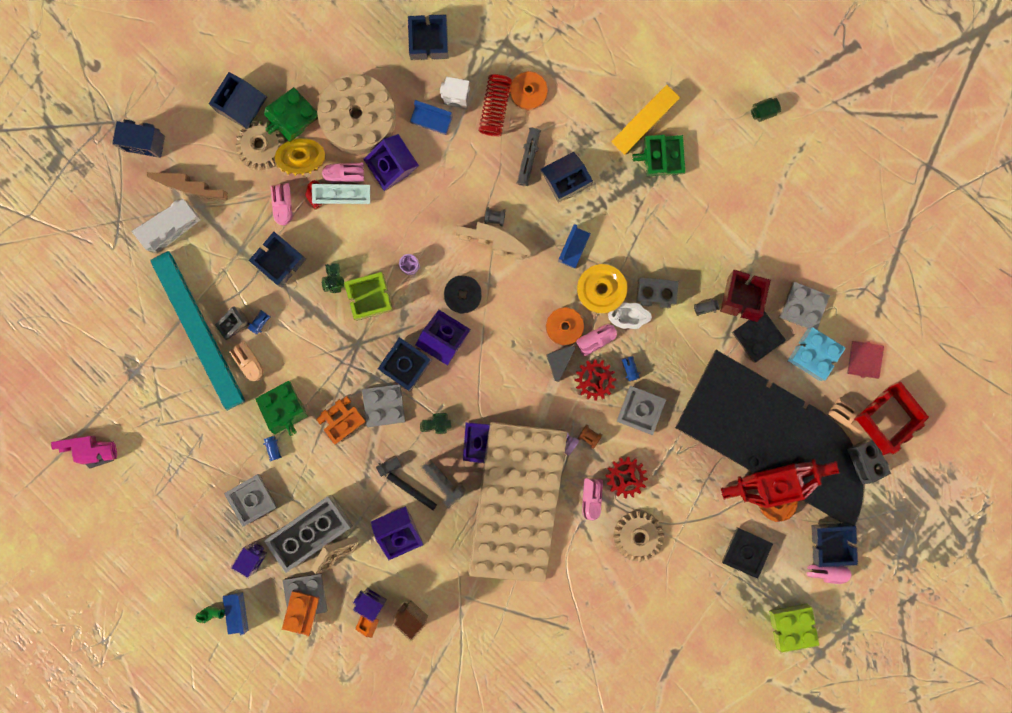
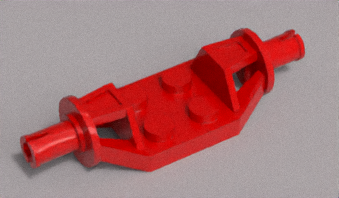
M812 459V462L767 470L744 478L738 476V485L721 488V493L724 500L741 496L744 503L751 502L764 508H770L805 500L818 485H822V477L839 474V469L836 461L819 465L815 459ZM814 475L815 478L804 485L803 478ZM758 489L759 495L749 494L746 490Z

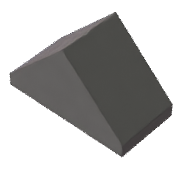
M234 306L230 308L215 326L224 339L228 340L247 327L250 322L242 310Z
M570 346L546 354L554 381L559 382L576 347Z

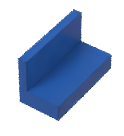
M415 100V108L410 123L446 135L452 120V112Z
M574 224L558 262L575 269L591 233L577 228V225Z
M243 592L224 595L223 603L228 635L236 633L244 635L249 629Z

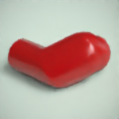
M312 180L307 186L305 196L314 210H316L322 204L312 203V184L320 183L317 180Z

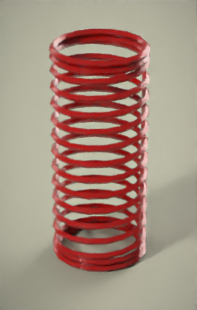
M490 74L487 81L488 85H486L487 93H485L483 114H481L482 118L480 119L478 131L485 135L497 137L502 136L503 133L501 127H504V125L501 123L505 122L502 119H505L503 115L506 114L504 112L507 110L506 106H508L506 103L508 99L506 98H509L507 94L510 93L508 90L511 89L509 86L512 85V79L504 75ZM494 85L504 86L507 88H501ZM493 89L503 90V91H506V92H500V91H496V90H493Z

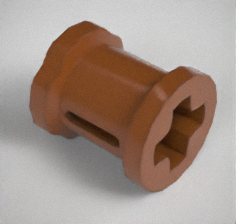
M586 424L577 439H582L594 449L603 434H597Z

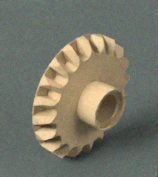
M259 120L252 122L248 129L243 128L240 130L238 137H236V153L240 160L251 169L267 170L276 165L275 153L285 143L284 136L278 129L271 134L266 132L265 127L271 124L268 121ZM262 140L264 142L263 146L256 148V143Z
M642 511L628 513L618 521L615 527V546L620 554L631 561H647L655 557L663 545V528L659 521L649 513ZM638 532L644 534V539L640 542L634 539L635 534Z

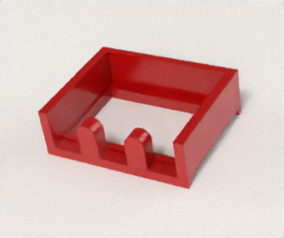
M899 381L885 389L854 420L863 427L882 451V455L889 453L893 455L902 448L900 446L902 443H906L914 437L912 434L915 431L917 432L925 426L924 422L930 417L902 382ZM893 396L911 420L888 440L870 417Z

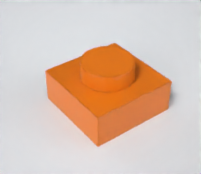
M361 615L355 630L366 637L372 638L379 619L376 618L374 622H371Z

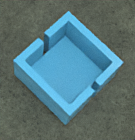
M812 327L805 331L799 341L801 345L796 346L787 361L817 380L825 381L834 368V365L831 363H837L845 347Z

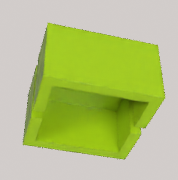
M382 272L344 282L348 299L351 301L355 300V302H349L354 320L358 321L393 311L390 296L388 293H385L388 289Z
M806 603L769 610L772 628L776 630L773 631L776 649L781 653L820 646L817 630L812 626L815 625V619L810 605Z

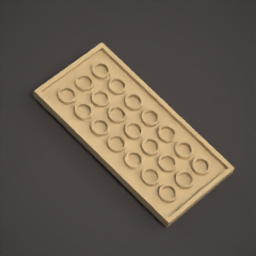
M490 422L469 576L545 583L568 433L566 430Z

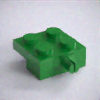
M294 87L265 107L264 115L271 122L269 126L265 127L266 132L271 134L278 129L289 142L303 133L307 126L318 119L317 111Z
M683 135L645 136L644 152L632 154L633 162L644 161L647 177L686 173Z
M289 380L255 398L269 431L274 435L287 429L289 436H293V433H297L293 425L308 417L301 400L298 398Z

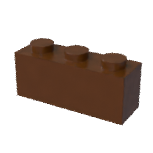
M410 601L408 604L404 602L394 616L396 620L393 625L408 639L412 640L425 626L428 615L414 602Z

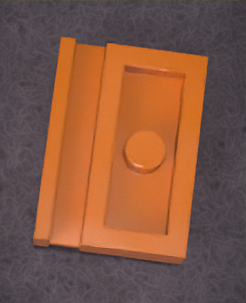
M293 590L282 629L310 636L320 597Z

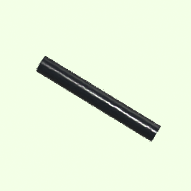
M390 472L386 479L431 510H434L438 505Z

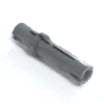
M529 128L527 142L523 146L525 150L516 182L518 185L528 186L535 153L539 149L537 145L541 133L540 129Z

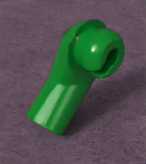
M208 606L201 612H198L195 618L198 623H206L214 617L222 619L225 616V610Z

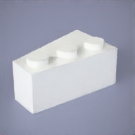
M178 199L169 208L131 232L145 250L157 254L198 223L201 218L186 200Z

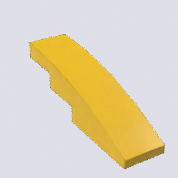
M666 85L611 142L626 155L681 97Z

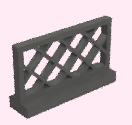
M431 460L421 467L446 495L443 503L447 508L463 496L466 489L462 484L455 488Z

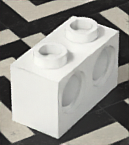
M446 77L445 83L442 82L440 87V94L444 100V105L467 109L470 93L469 81Z

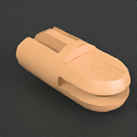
M244 340L239 345H236L234 349L228 351L247 379L258 381L263 377L264 370L262 365Z
M837 399L836 404L833 405L832 411L828 415L857 434L865 433L866 431L854 420L860 413L842 400Z

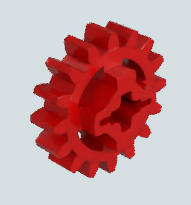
M596 359L593 360V364L586 361L587 366L580 365L582 371H576V374L579 376V378L574 379L575 382H579L576 389L581 388L580 395L582 396L586 393V399L588 400L591 396H593L594 401H597L598 396L601 399H605L604 394L610 395L609 389H615L612 382L616 381V378L611 376L615 371L608 370L611 366L610 364L606 367L603 366V360L599 364H597ZM594 367L601 368L605 372L602 374L598 373ZM586 370H587V372H588L587 380L582 381L583 375H584V373H585ZM592 375L600 377L598 386L590 382L593 379ZM608 378L607 386L603 390L602 384ZM590 386L592 388H595V391L597 393H592L588 391L586 387Z
M629 456L626 457L625 461L619 457V463L612 461L614 467L607 468L611 472L605 475V477L610 478V481L606 482V484L612 485L611 492L617 490L616 496L619 497L623 493L625 499L628 494L634 498V492L641 494L639 488L646 487L643 481H647L648 478L643 477V474L647 473V470H641L643 464L637 465V459L634 458L631 462ZM622 465H628L626 469H618ZM635 468L639 473V480L635 478ZM629 472V476L634 482L631 480L624 482V478L619 473L627 475ZM614 475L618 477V487L614 482ZM635 485L633 489L625 490L627 486Z

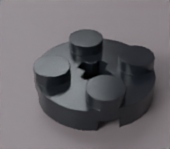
M456 276L448 281L444 290V300L452 311L465 314L474 311L479 306L482 293L481 287L475 279L469 276ZM458 291H467V299H459L458 296L460 294Z

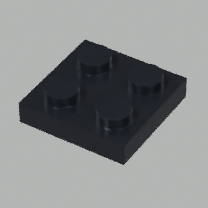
M765 311L758 322L748 320L732 332L754 363L786 341Z
M736 527L722 563L758 579L773 543Z

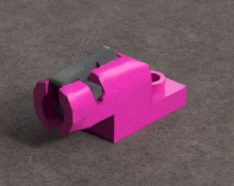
M96 436L51 442L52 450L59 449V453L72 450L73 461L85 464L89 469L117 459V449L114 441H96Z

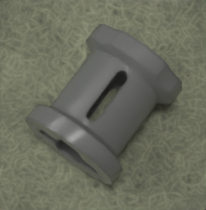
M486 207L484 224L494 223L500 224L503 227L505 209L498 211Z

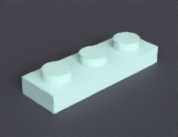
M312 184V203L370 204V185Z

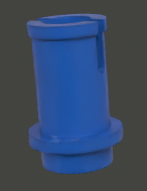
M260 310L253 322L248 324L250 326L247 329L258 335L259 332H262L260 330L271 316Z
M633 356L628 357V360L626 358L622 359L627 374L626 379L629 382L640 379V372L637 371Z
M275 436L265 438L263 445H266L270 461L282 458L276 442L278 439Z

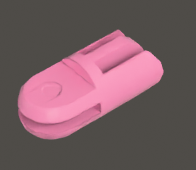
M364 163L329 164L323 168L322 175L329 183L364 181V170L362 169Z
M290 184L271 185L273 218L276 223L287 225L292 220Z
M606 324L578 338L576 342L581 354L587 356L613 341L617 336V330L613 325Z
M584 479L582 514L587 520H596L601 514L602 479Z
M809 565L807 567L809 570L823 571V574L807 572V576L823 579L825 583L843 584L851 578V571L845 566L818 567L817 565Z

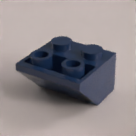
M228 72L210 100L209 105L217 113L248 129L267 96L245 80Z
M574 151L540 169L558 203L586 189L593 183L585 165Z

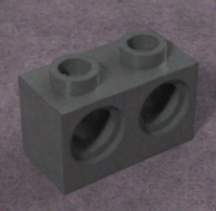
M640 277L638 279L636 302H641V306L651 307L653 303L660 304V308H671V305L677 304L679 281ZM646 287L652 290V296L649 298L643 295V289ZM664 289H667L671 292L670 299H664L662 297V291Z
M872 439L864 440L847 449L862 484L875 483L891 474L887 461Z

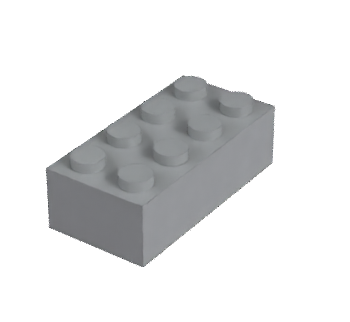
M329 495L264 540V542L285 573H287L353 525L333 496Z

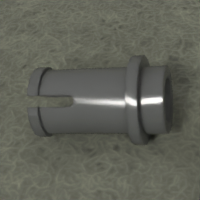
M710 298V301L694 304L695 313L697 316L709 312L716 313V310H719L717 299Z
M397 456L382 464L378 463L379 465L376 466V469L381 477H386V474L402 466Z

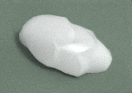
M625 302L614 311L608 313L611 323L623 329H639L652 318L651 313L638 303L629 304Z

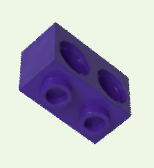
M250 543L242 548L231 568L249 578L256 573L267 552L263 551L264 547L261 545Z
M367 587L364 592L361 590L355 598L353 604L356 606L353 611L374 622L387 599Z

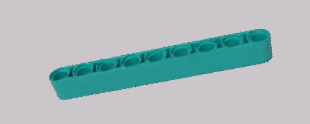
M166 251L151 259V264L222 405L228 411L244 403V396L173 256L169 251Z

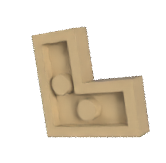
M356 536L350 538L344 537L333 544L327 543L322 547V551L315 559L316 561L311 569L315 574L331 569L337 558L353 553L359 540Z

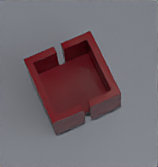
M733 270L728 276L720 312L733 316L741 314L740 318L758 322L764 314L771 280L754 275L747 285L745 283L750 278V274Z

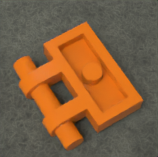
M348 396L341 400L338 399L334 406L328 410L325 409L321 412L322 415L316 418L320 425L325 421L328 422L329 425L323 430L334 445L366 422L355 406L350 410L346 408V405L351 402ZM341 411L343 415L334 421L332 416Z

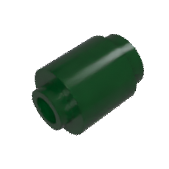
M768 98L753 104V109H751L753 119H757L758 122L777 116L781 112V106L777 98Z

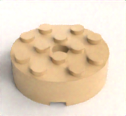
M348 74L339 77L326 87L319 99L317 108L319 125L327 139L343 152L357 155L370 153L383 139L390 137L394 131L396 110L393 100L385 86L373 77L364 74ZM356 111L362 112L361 117L353 118V114Z

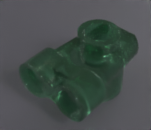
M339 263L325 264L327 276L322 277L324 292H341V288L344 287V280L339 274Z
M447 413L432 414L433 420H422L420 422L421 432L435 431V434H445L447 430L451 429V420H448Z

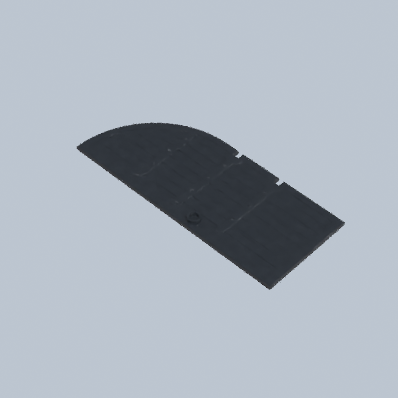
M716 349L675 428L753 473L793 464L812 462V459H815L819 465L836 461L839 474L822 477V485H818L802 501L841 523H851L856 526L863 502L864 485L847 451L853 444L845 431L831 417L809 404L804 409V400L775 383H772L770 388L766 386L769 381L768 379ZM814 475L803 478L804 485L815 478Z

